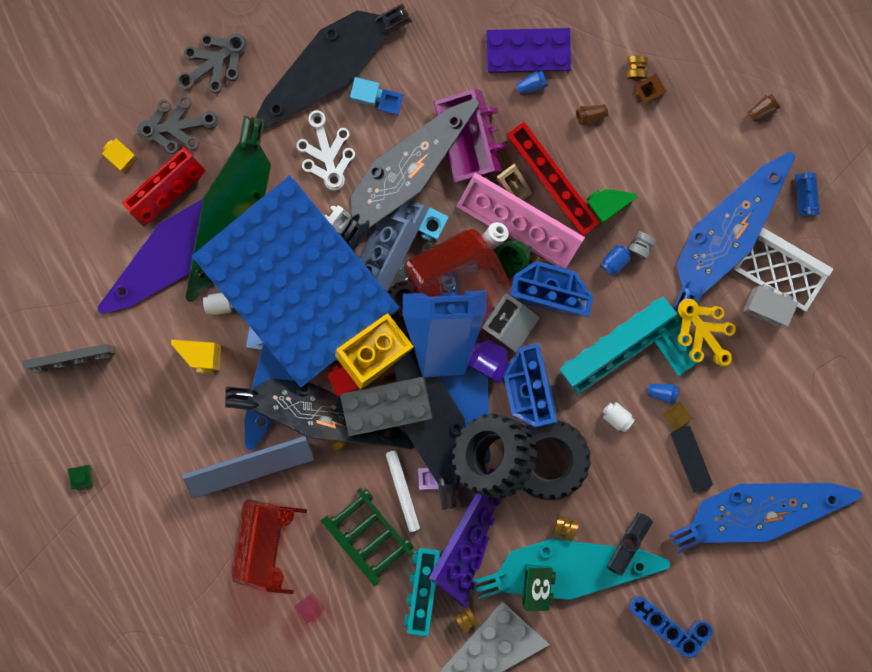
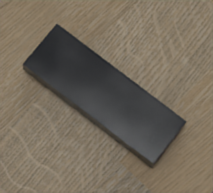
M687 426L670 433L692 492L712 486L711 477L691 427Z

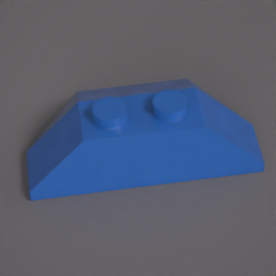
M539 261L533 262L514 275L510 292L511 297L523 304L559 314L582 317L590 316L594 297L575 271Z
M539 343L518 348L515 353L516 355L504 374L512 416L535 428L557 423L556 408L549 376Z

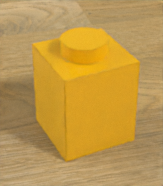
M118 139L110 140L103 148L105 151L102 154L123 173L138 158Z

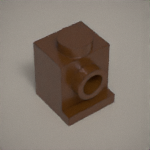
M654 74L634 85L632 96L637 104L641 102L642 106H645L665 95L667 91L658 75ZM648 89L650 90L651 94L649 96L644 95L643 90Z

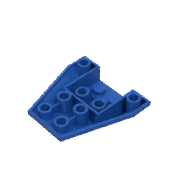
M486 290L465 291V295L428 297L424 293L403 294V318L411 343L414 346L413 349L422 376L437 377L465 374L486 314Z

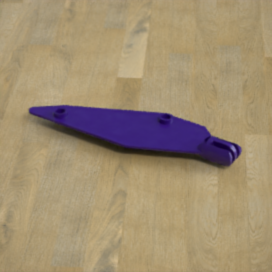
M203 199L157 225L98 305L100 313L130 307L190 273ZM120 287L126 289L125 295L119 293Z

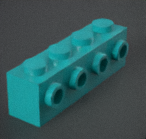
M419 547V551H414L413 564H417L416 573L411 572L410 585H414L413 594L408 593L407 606H410L411 609L410 615L405 614L404 627L408 628L407 634L429 636L436 585L429 577L439 561L440 549Z

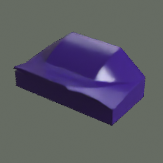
M487 339L480 344L474 345L468 366L500 383L509 366L507 361L508 351Z

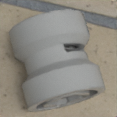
M638 231L635 236L636 241L630 245L628 250L643 259H647L650 254V248L654 247L657 240L644 232Z

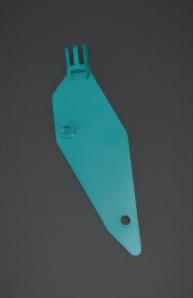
M548 539L510 551L498 572L474 579L473 582L477 584L493 578L495 580L494 582L476 587V592L497 587V590L479 595V600L501 593L523 595L525 564L551 566L553 568L552 572H556L555 585L551 584L550 593H554V598L571 600L666 570L670 567V562L667 559L638 549L623 576H619L606 568L617 546ZM641 563L643 566L640 571L636 570V564Z

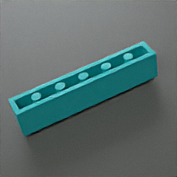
M664 297L653 301L646 309L634 314L626 323L620 324L613 332L601 337L593 346L584 349L580 355L567 361L560 368L564 379L578 396L681 324L678 314Z

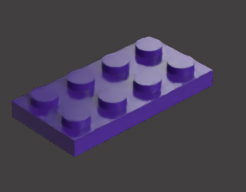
M570 28L486 30L487 73L571 71Z

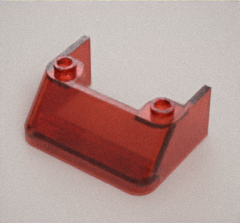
M466 229L410 258L404 265V272L414 293H424L428 297L440 295L441 285L438 280L440 276L473 259L479 268L483 270L491 269L497 283L505 285L510 283L496 253L475 229Z
M246 499L241 509L231 569L233 582L264 592L293 594L294 590L282 587L284 575L280 568L275 567L281 527L291 524L294 519V512L307 514V509L280 503Z

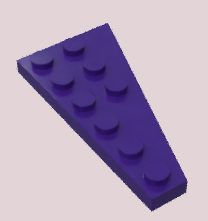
M490 468L488 474L494 472L495 470ZM477 493L429 577L432 582L460 606L465 608L469 605L467 600L469 590L474 589L473 577L475 571L480 569L489 537L486 536L489 526H493L495 518L492 517L495 506H498L501 499L489 498Z

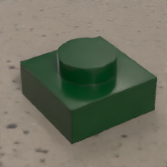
M90 465L68 469L71 490L94 485Z

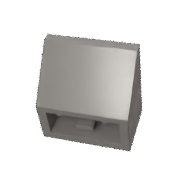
M505 293L482 327V330L516 352L539 320V317L522 303Z

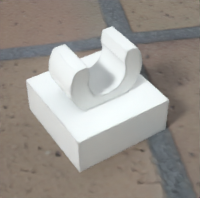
M339 205L337 207L331 206L333 213L330 217L327 215L325 217L341 234L352 216Z

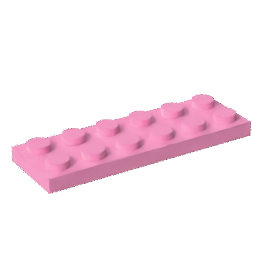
M476 172L456 206L488 226L495 222L502 223L508 229V238L513 241H521L526 246H531L530 251L553 265L564 269L567 268L585 238Z

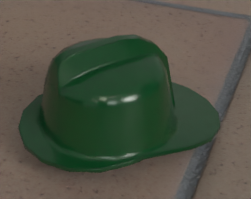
M511 241L499 245L489 252L487 256L488 267L498 277H512L529 265L532 247L526 246L521 241Z

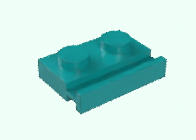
M680 324L654 342L677 376H680L698 363L692 361L689 357L693 342L689 346H683L678 343V336L681 332ZM687 336L683 337V343L687 341ZM698 352L694 354L695 359L699 357Z

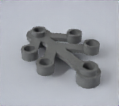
M204 34L201 37V43L206 48L213 45L225 47L220 52L199 50L192 46L185 48L184 55L187 59L194 60L195 58L207 59V61L191 73H181L177 77L178 86L182 90L192 89L194 81L214 67L209 88L213 93H219L222 90L220 81L223 61L229 55H231L230 66L226 70V76L231 81L237 80L239 77L237 70L239 55L244 53L247 48V41L240 34H233L228 39L212 37L210 34ZM207 37L211 38L209 44L204 43V39ZM234 42H240V47L234 48ZM194 50V55L189 57L187 52ZM235 71V77H229V72ZM189 79L190 84L187 86L183 85V80ZM214 83L219 84L217 90L212 89Z
M181 96L178 100L179 105L168 121L158 124L164 113L171 110L170 102L163 99L158 102V109L152 118L142 121L138 125L137 134L144 141H156L165 147L166 151L170 154H175L178 151V144L173 140L168 141L159 133L169 132L185 143L190 150H196L199 147L197 138L190 137L179 129L201 125L208 129H213L218 125L219 118L213 111H206L201 117L179 120L185 110L189 109L192 105V101L188 96ZM183 99L189 100L187 106L181 104ZM167 103L168 108L165 110L161 109V104ZM212 116L213 121L210 123L206 122V117ZM146 127L151 128V132L149 134L144 133V129ZM191 140L196 141V145L194 147L189 146V142ZM170 144H175L173 151L168 149Z

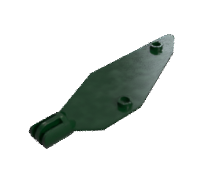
M244 116L239 143L203 197L193 254L266 195L271 164L260 145L264 119ZM193 258L185 296L189 302H193L213 283L204 271L198 276V272L202 268Z

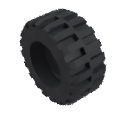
M496 413L480 415L478 420L474 418L469 421V426H464L460 431L462 432L461 436L456 438L455 442L457 445L456 448H453L452 455H455V459L452 461L453 467L457 469L455 470L456 477L460 479V483L468 488L469 491L489 498L503 499L506 496L515 495V490L520 491L525 487V481L529 482L532 477L530 473L535 469L534 459H537V451L534 450V447H536L535 440L531 438V432L518 421ZM501 438L504 444L503 460L494 472L488 474L485 468L486 452L493 442Z
M557 420L555 424L539 428L531 425L526 426L525 428L531 432V438L535 440V444L547 439L559 441L566 447L570 460L565 473L556 479H543L532 470L530 473L532 477L529 482L525 481L523 490L531 496L542 500H559L570 496L582 486L591 466V454L586 439L580 434L579 430L569 423Z

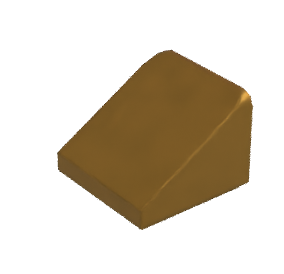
M681 401L662 413L674 431L693 419Z

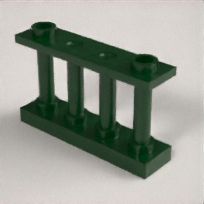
M360 487L357 490L360 496L338 515L330 517L327 514L320 521L370 583L376 586L381 581L379 578L381 572L405 552L411 557L414 554L412 551L414 546L407 538L404 540L371 501L374 499L367 489L362 490ZM364 503H367L373 513L349 533H343L339 529L340 523ZM380 519L387 529L363 549L357 550L352 544L355 542L354 539ZM393 535L400 546L376 566L372 565L370 567L366 562L367 556Z

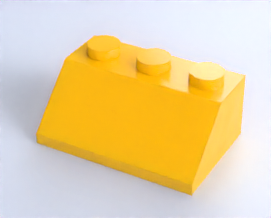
M171 340L172 346L190 367L196 368V372L214 374V370L220 371L221 345L210 342Z

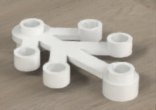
M316 110L310 113L309 123L316 129L322 151L310 145L305 139H300L296 146L298 151L302 153L307 152L323 161L327 168L326 171L316 166L312 160L306 159L302 163L303 170L323 178L325 186L330 190L336 191L344 185L345 178L343 172L348 163L355 158V152L352 148L344 149L342 153L343 158L335 169L333 160L343 142L349 139L350 134L346 128H340L337 131L335 141L331 148H329L324 130L325 115L321 111ZM315 117L321 118L319 124L314 123ZM341 131L347 132L345 138L339 136ZM305 142L307 147L300 149L299 144ZM347 151H351L353 153V156L351 158L345 157V153ZM307 162L312 163L311 169L305 168ZM332 177L338 178L336 184L330 182Z

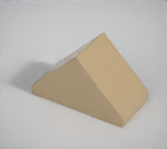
M515 164L497 176L496 181L499 185L521 200L526 199L532 194Z

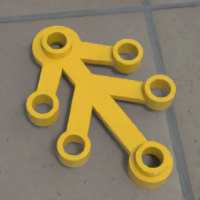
M692 299L681 301L678 306V314L682 318V325L678 336V343L683 346H689L692 343V337L689 334L692 322L695 326L693 347L689 354L690 359L694 362H701L703 360L704 353L701 351L704 338L714 352V363L722 367L728 366L732 360L731 353L721 348L710 331L722 332L725 335L731 336L736 331L735 325L729 322L724 324L703 322L698 316L710 315L714 319H721L724 316L723 308L713 306L712 308L701 307ZM691 306V312L687 313V308ZM719 309V315L715 316V310ZM730 325L731 330L727 333L726 328ZM687 336V341L683 343V337ZM696 352L699 353V357L697 359L694 358V354ZM726 355L725 362H722V357Z

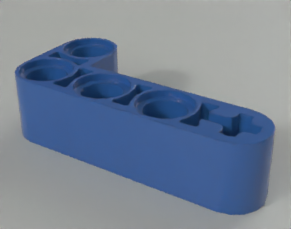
M633 596L629 601L630 611L685 657L691 658L696 656L712 636V627L704 620L695 621L685 632L644 597ZM643 601L642 606L645 609H647L648 612L645 614L640 609H637L635 611L636 606L634 604L636 602L641 603ZM654 614H659L661 617V621L657 625H652L650 622V618ZM700 625H705L707 628L706 634L698 636L697 628ZM670 628H676V637L668 638L667 631ZM688 641L692 642L693 649L690 652H684L683 645Z

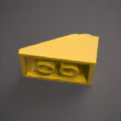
M387 313L336 349L335 357L358 387L363 389L395 364L414 346Z

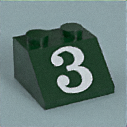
M525 564L522 608L525 611H549V606H553L554 593L550 592L551 584L555 585L556 572H552L553 568L551 566Z

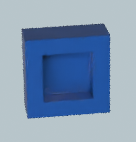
M383 89L378 111L398 116L404 94Z

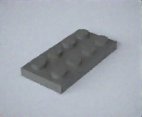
M103 344L24 360L23 367L26 370H31V373H43L48 371V367L62 369L69 367L68 363L72 362L73 364L82 365L90 363L89 359L92 358L98 361L110 359V355L115 354L114 345Z
M424 376L340 394L349 436L433 418Z

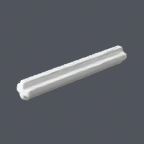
M397 451L387 452L386 458L409 532L418 531L420 526Z

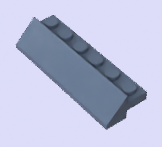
M412 200L407 201L376 223L359 256L386 291H388L429 210L425 205Z
M303 436L184 474L182 478L193 499L313 461V451L308 443L307 436Z

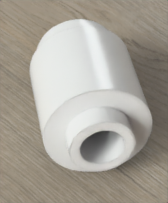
M499 222L492 223L482 235L483 247L491 251L502 245L509 235L506 226Z
M222 293L210 294L208 297L203 298L205 314H211V316L231 313V308H234Z
M610 402L602 411L604 413L603 418L618 431L626 432L634 422V419L631 417L632 414L617 402L614 404Z

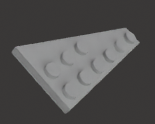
M502 601L439 672H503L550 644Z

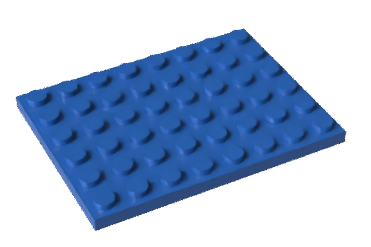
M289 175L192 255V258L300 387L337 359L335 357L336 349L387 313L391 315L399 309L398 304L292 175Z

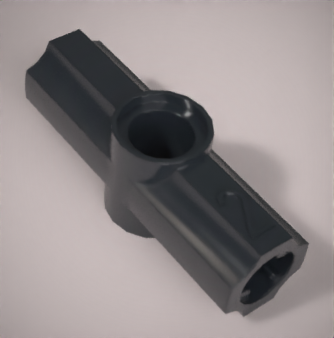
M637 512L606 566L611 572L623 576L654 522L650 517ZM625 540H632L635 547L633 549L627 548Z

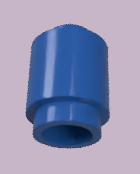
M616 245L602 259L601 267L611 276L615 273L618 274L631 260L629 256L631 252L623 245L620 247Z

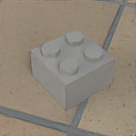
M764 284L753 288L742 312L780 329L788 327L798 305L797 302L793 301L794 297L782 293V295L774 293V288Z

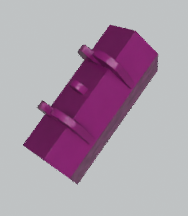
M471 89L434 101L437 116L445 110L471 99L479 101V107L447 153L454 183L471 180L475 172L482 177L502 172L498 152L506 150L507 144H495L493 132L498 131L497 126L491 127L489 120L490 115L498 113V108L493 106L486 107L481 90Z

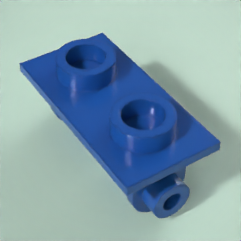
M804 172L803 174H795L798 216L820 215L816 173Z

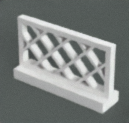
M762 228L758 240L764 243L766 252L754 254L752 249L751 255L744 257L733 269L761 286L763 284L770 286L768 284L774 283V293L782 295V292L779 291L777 282L789 279L791 291L785 292V294H792L794 297L793 301L797 302L795 293L807 290L809 298L805 305L797 302V307L807 311L823 283L830 276L833 268ZM767 245L774 248V250L769 251ZM779 251L783 255L784 262L772 265L769 253ZM767 254L770 266L758 269L755 257ZM786 256L791 258L792 260L787 261ZM753 259L755 270L746 272L739 268L744 260ZM798 262L801 265L802 273L791 276L788 264ZM785 265L788 277L776 279L773 268ZM804 267L810 269L811 271L805 272ZM771 269L773 280L768 282L761 281L759 271ZM756 272L757 278L751 275V273ZM816 273L821 276L818 284L808 285L807 274ZM803 276L806 287L794 290L791 278Z

